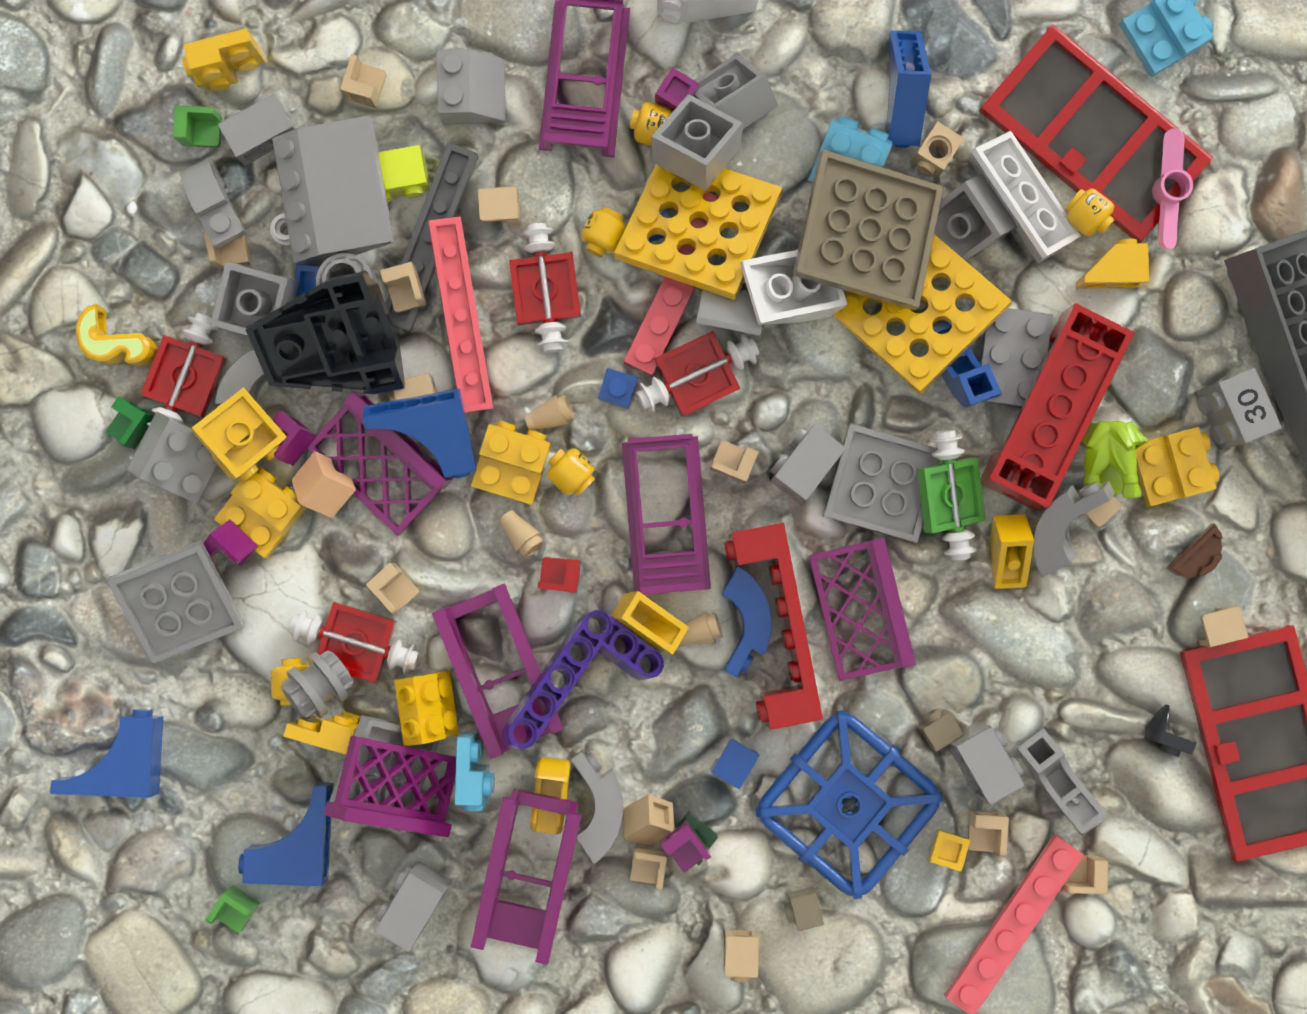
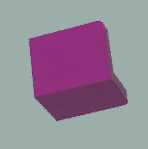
M672 67L655 93V104L669 107L674 111L688 94L694 97L700 84Z
M279 410L272 420L282 429L281 431L286 435V439L275 451L274 456L278 460L294 466L316 438V435L297 418Z
M230 519L209 534L203 543L210 557L222 551L235 564L241 566L248 561L258 547Z
M687 820L660 840V846L668 856H672L683 872L688 871L703 858L705 861L711 858L710 851Z

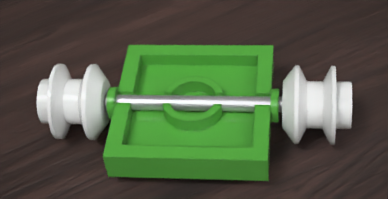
M955 429L937 431L936 437L930 439V442L936 443L938 448L937 451L932 453V456L943 461L940 464L917 468L925 532L936 533L950 529V532L942 537V540L949 542L950 548L944 551V554L951 556V560H966L971 558L970 553L976 552L977 549L969 546V540L975 537V534L965 530L964 526L986 520L978 457L955 459L965 452L964 449L957 447V441L963 438V435H956Z

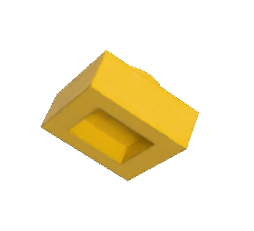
M937 829L928 861L962 872L970 839Z

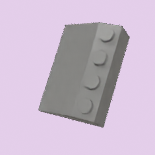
M366 115L297 128L272 138L293 262L295 264L320 267L327 258L335 254L351 253L358 255L394 243L372 116Z

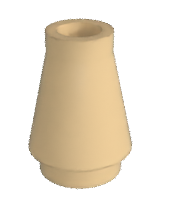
M555 395L532 412L524 415L529 430L533 431L568 425L569 421L575 418L572 406L566 395L560 397Z
M510 510L500 518L499 524L503 527L517 555L521 554L524 558H528L543 546L542 533L518 516L514 510Z
M705 612L687 622L685 625L689 629L678 647L716 643V639L723 638L717 614Z

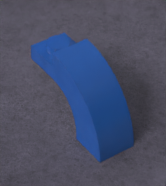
M949 322L933 327V330L938 334H946L952 327ZM970 346L941 374L954 398L966 408L1002 394L990 365L982 366L976 359Z
M739 566L735 568L721 593L722 596L735 604L743 621L741 638L724 668L725 672L734 677H737L739 672L743 674L747 672L754 658L749 655L752 649L762 655L765 654L772 629L771 611L762 588L750 574Z

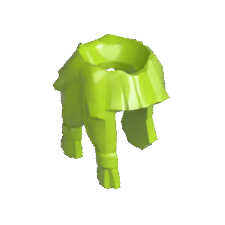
M1122 421L1090 423L1080 443L1086 449L1083 487L1093 482H1097L1099 485L1100 482L1103 484L1109 481L1115 491L1114 495L1121 494L1122 492L1123 498L1134 499L1141 497L1135 450L1146 444L1149 440L1132 421L1128 423Z

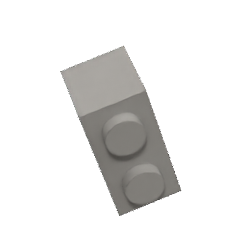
M274 93L270 96L263 95L253 101L252 106L242 111L237 110L229 113L224 118V121L218 124L234 155L244 166L273 151L272 138L296 129L282 103Z

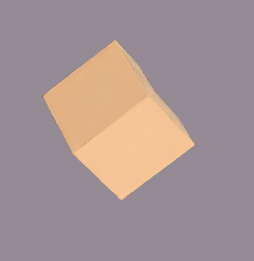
M316 451L312 453L291 479L299 504L330 518L336 515L356 491L352 478L336 471L332 459Z

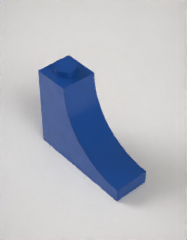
M890 30L888 40L890 81L885 128L886 133L889 134L887 139L893 141L892 145L899 148L920 146L931 80V71L922 32Z
M460 389L363 406L362 419L365 430L388 429L415 438L435 456L444 477L463 478L471 472H476L475 456Z
M133 709L131 715L120 717L116 739L106 756L92 769L81 775L51 780L50 794L143 798L159 794L164 716L153 715V710Z
M320 782L313 786L308 810L299 825L288 836L267 844L251 845L244 850V854L240 855L238 871L240 874H243L242 883L323 886L328 881L331 817L324 815L327 801H330L333 793L332 782Z

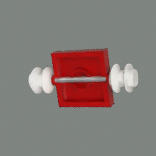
M534 223L528 225V230L522 232L523 237L529 238V244L524 246V250L534 254V257L509 260L518 325L543 322L535 330L536 334L542 335V341L536 346L543 348L544 353H554L562 351V346L568 344V340L561 338V332L566 330V326L556 322V320L581 317L573 252L547 255L555 247L554 242L548 241V235L552 234L554 230L547 228L545 223Z
M196 313L195 318L188 316L187 318L192 322V326L190 329L182 330L186 338L192 340L189 343L163 335L140 394L165 404L164 407L167 409L161 407L151 410L154 414L158 411L179 422H183V419L173 410L178 411L180 409L202 418L205 417L227 360L223 356L201 349L202 345L200 344L209 345L214 343L209 335L211 330H219V328L210 325L211 317Z
M711 331L654 358L665 382L663 383L656 377H652V385L648 387L639 383L640 391L636 392L642 408L644 410L649 408L654 413L655 404L661 402L664 406H668L669 394H671L682 417L739 390L740 386L730 365L732 364L734 367L743 370L744 362L747 360L756 364V356L759 355V350L755 341L752 338L747 339L742 334L740 336V343L735 345L730 340L727 342V353L724 354L714 331Z
M338 602L332 603L325 626H323L319 614L310 619L307 618V611L303 610L300 615H294L289 628V633L293 634V641H297L302 636L306 638L307 645L310 646L320 638L321 641L317 654L321 655L325 651L333 652L351 676L373 683L378 682L385 659H387L390 671L399 666L403 668V675H406L408 670H415L420 652L415 651L416 644H413L409 649L404 648L401 639L392 646H389L396 620Z

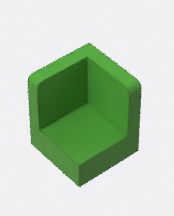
M175 105L173 138L182 146L218 148L221 143V129L218 124L222 122V116L213 107Z
M233 885L222 893L205 921L211 924L218 919L237 933H240L260 903Z

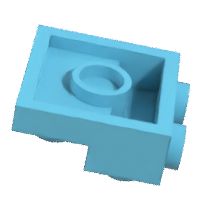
M1152 0L1149 5L1124 18L1119 23V26L1151 77L1203 48L1214 38L1212 35L1214 28L1211 20L1205 15L1201 17L1195 8L1197 0Z
M841 116L839 120L832 119L820 152L824 149L879 167L884 166L893 141L887 139L889 134L872 127L869 132L857 128L859 122L845 116ZM818 157L808 179L812 182L815 176Z
M464 732L457 737L455 805H464V811H483L484 806H487L488 797H491V793H494L495 773H490V765L477 764L483 757V740H478V732Z

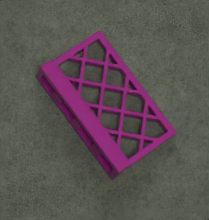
M351 392L344 400L345 404L317 434L307 450L311 454L316 451L325 455L318 446L325 438L336 437L337 456L329 457L332 460H337L338 467L333 463L335 470L345 474L344 460L359 459L360 478H352L353 483L360 482L361 489L354 483L356 491L353 494L397 536H400L438 493L445 489L454 479L451 476L444 477L441 467L407 434L388 429H369L371 433H364L363 406L373 405L374 403L363 392ZM349 412L358 419V433H342V419ZM336 427V434H330ZM365 436H375L381 441V455L365 456ZM343 437H358L359 456H343ZM387 448H388L394 455H387ZM398 458L404 463V477L388 478V459ZM366 459L382 460V478H366ZM410 470H411L417 477H410ZM389 481H405V500H389ZM411 481H422L431 491L423 499L411 500ZM367 482H382L383 500H372L367 495ZM412 503H419V504L412 510ZM377 504H383L384 511ZM390 504H406V518L400 525L390 517Z
M885 537L809 555L839 681L916 665ZM867 548L870 563L863 573L847 562L854 551ZM848 553L844 561L836 557L837 555ZM831 557L842 565L831 580L820 573L817 560ZM844 567L861 576L852 592L836 583ZM871 567L875 580L867 575ZM864 578L877 586L878 594L872 604L855 595ZM822 579L830 583L826 591L824 590ZM832 586L849 595L840 612L828 605L826 596ZM852 598L869 607L860 623L843 614ZM878 599H880L882 611L875 607ZM872 610L882 615L885 619L886 625L879 636L862 626ZM830 611L837 614V617L835 618L833 623ZM840 617L857 627L848 643L835 635L834 627ZM860 629L877 639L867 655L851 646ZM886 630L888 631L890 642L882 638ZM837 642L845 646L841 654ZM879 642L892 648L894 662L881 664L870 657ZM847 649L864 658L858 670L844 672L841 659ZM867 661H869V662H871L872 664L876 665V666L864 668V666H865V664L867 663Z
M351 735L335 801H327L324 815L347 822L449 837L452 824L445 823L456 777V757ZM360 745H365L371 754V758L360 766L357 757ZM393 751L398 763L387 771L382 759ZM419 756L423 768L413 776L408 764ZM445 761L447 762L445 775L438 780L433 769ZM376 765L381 777L369 785L364 773ZM402 770L407 781L396 790L391 778ZM427 775L432 786L422 794L417 783ZM358 779L363 791L354 799H348L350 786ZM385 784L390 796L379 804L374 792ZM411 789L416 800L405 808L400 797ZM436 794L439 799L436 813H431L426 801Z

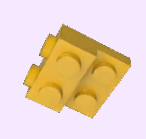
M247 28L183 44L186 57H182V63L187 76H193L196 86H205L207 90H226L230 85L239 83L236 74L237 70L251 71L256 69L258 65L266 63L263 50Z
M244 387L191 428L194 435L212 454L211 458L232 482L239 477L243 482L259 470L255 464L264 457L268 461L272 460L275 457V451L286 439V435Z
M498 420L496 426L488 424L471 487L533 506L552 444L545 441L547 435L533 430H528L527 435L515 432V425Z
M1199 427L1151 439L1135 450L1137 475L1146 507L1217 489L1215 482L1219 481V471L1214 463L1209 464L1206 451L1210 450V441L1205 432L1200 433Z
M260 467L246 481L239 480L230 492L232 494L231 498L214 520L220 525H223L229 519L233 521L258 545L255 551L262 557L268 558L307 507L299 504L293 489L286 486L283 490L274 483L277 477L265 468Z
M450 670L394 680L404 746L426 744L459 734Z
M342 711L341 714H335L327 719L317 716H311L309 719L299 717L298 720L287 723L283 736L346 755L351 735L354 736L360 716Z

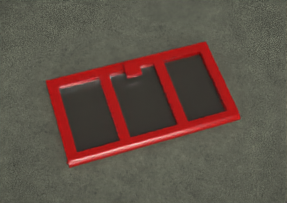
M1052 24L983 104L979 112L1003 132L1011 131L1021 147L1076 193L1081 189L1085 192L1088 189H1096L1114 204V211L1111 214V217L1115 219L1113 223L1130 238L1136 239L1137 243H1141L1158 224L1160 219V204L1154 199L1152 188L1155 181L1161 177L1164 135L1170 129L1179 128ZM1183 132L1185 136L1183 170L1194 181L1202 170L1210 164L1213 156ZM1165 179L1164 187L1166 192L1172 197H1179L1181 193L1179 184L1173 179Z
M1286 625L1285 627L1248 635V638L1213 647L1200 646L1180 651L1232 860L1239 862L1306 846L1307 673L1295 626Z

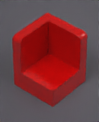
M544 557L542 559L540 582H538L537 588L578 593L581 561Z

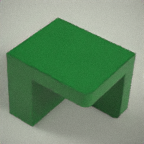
M117 397L111 408L116 410L118 414L108 427L107 433L119 440V444L135 449L149 427L146 423L151 422L154 416L131 401Z

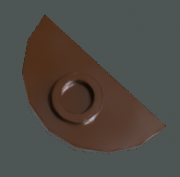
M1210 524L1166 569L1177 576L1186 578L1204 576L1214 570L1222 559L1221 538H1223L1216 524Z

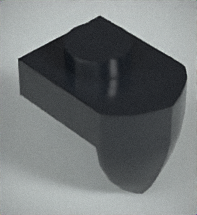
M1167 704L1164 705L1149 722L1144 738L1161 744L1160 751L1176 757H1179L1181 752L1193 755L1196 742L1166 732L1170 707Z

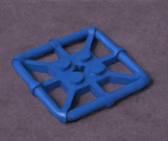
M839 710L822 724L798 754L794 753L791 756V763L766 791L759 802V807H756L755 811L756 817H760L763 825L799 855V861L804 865L808 863L838 890L848 896H853L854 900L862 899V895H866L876 886L900 855H906L909 851L907 847L934 816L940 802L943 801L942 792L938 791L936 785L927 776L899 754L900 749L895 745L890 746L857 717L846 713L845 710ZM838 728L841 763L826 780L807 763L834 730ZM848 728L882 755L880 761L867 776L851 764ZM892 764L925 793L889 796L875 782L888 766ZM801 770L821 786L806 804L772 806ZM852 796L856 797L857 800L854 804L858 807L855 812L848 810L844 813L841 810L844 806L842 800L845 797L848 799ZM925 804L897 839L878 824L893 806ZM809 813L824 828L811 844L807 846L773 816ZM874 831L891 847L861 881L858 847ZM832 834L849 848L851 882L816 854Z

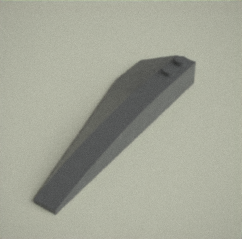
M1307 230L1228 258L1224 262L1228 277L1233 284L1238 298L1239 308L1243 312L1268 383L1289 431L1307 465Z

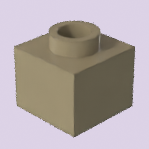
M935 709L922 717L923 723L917 726L930 748L936 752L964 735L951 712L947 710L940 712L939 709Z
M812 886L787 893L790 902L784 904L789 923L795 922L798 931L824 925L817 895Z

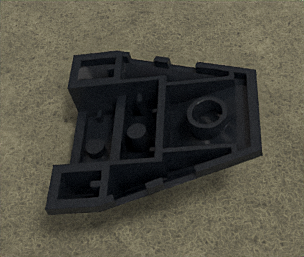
M364 271L330 278L246 327L247 335L269 386L311 389L312 386L332 387V391L342 392L343 388L363 390V394H378L405 388L399 339L379 285Z

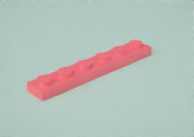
M710 192L706 193L703 197L708 202H714L719 198ZM696 218L690 224L694 228H703L708 222L705 219ZM685 244L678 249V252L683 255H690L696 249L692 245ZM664 277L627 353L624 364L653 377L657 369L654 358L664 354L696 287Z
M461 216L428 221L455 386L456 389L461 390L465 413L492 409L493 404Z
M1054 834L945 992L944 995L948 1000L968 1014H976L1084 856L1083 853Z

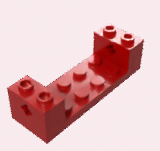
M1077 303L1063 311L1050 335L1049 341L1053 345L1002 449L991 455L980 478L981 484L1034 511L1048 509L1135 332Z
M784 523L732 532L729 534V540L724 542L727 560H733L734 566L773 560V566H768L771 584L778 586L780 597L775 598V606L778 617H784L786 629L781 630L784 649L791 651L792 661L787 662L790 680L797 683V686L761 692V700L755 701L759 721L761 720V723H766L768 728L773 730L823 720Z

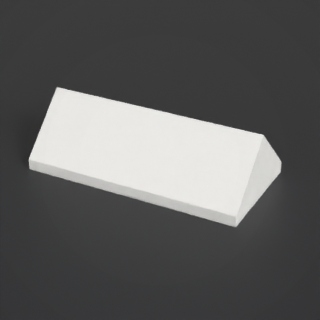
M1011 131L971 151L969 162L978 175L982 174L1016 224V232L1038 264L1081 237L1078 230L1068 222L1066 212Z

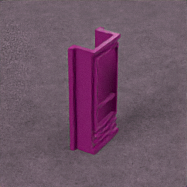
M555 0L539 150L552 151L553 143L601 148L603 157L614 158L630 8L624 7L623 0ZM568 6L614 10L606 78H602L600 75L589 77L560 74ZM559 80L591 82L598 86L606 84L603 108L557 104Z
M682 434L628 439V442H622L634 591L647 595L711 589L698 436ZM685 448L691 520L681 518L678 521L643 523L637 452ZM692 524L694 551L645 555L643 528L679 525L684 528Z
M505 583L461 603L432 613L490 760L511 750L502 740V730L519 704L493 714L483 690H490L494 685L525 672L531 685H533L541 674ZM498 601L524 668L493 681L487 680L485 684L481 685L455 619ZM535 698L532 703V709L539 716L544 713L545 704L542 699ZM557 712L539 738L549 733L554 734L564 730ZM517 725L513 730V737L520 744L526 739V730L523 726Z
M517 788L513 789L510 798L503 796L471 948L484 950L488 938L538 949L535 962L548 965L582 814L576 813L578 802ZM519 804L567 815L552 881L517 874L514 870L504 871ZM503 876L511 881L517 879L551 887L546 910L499 900Z

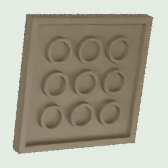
M823 149L818 157L793 275L915 311L920 306L944 186Z

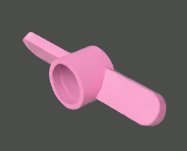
M1176 128L1168 130L1164 135L1161 177L1155 181L1152 188L1153 197L1160 204L1158 242L1164 250L1172 249L1176 245L1179 202L1187 198L1193 189L1191 176L1183 170L1185 136L1181 130ZM1165 179H1173L1179 184L1181 190L1179 197H1172L1166 192L1164 187Z

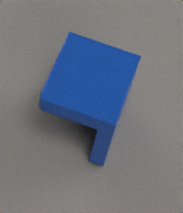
M731 739L719 759L716 758L710 770L711 773L740 789L760 755L755 750H751L736 740Z

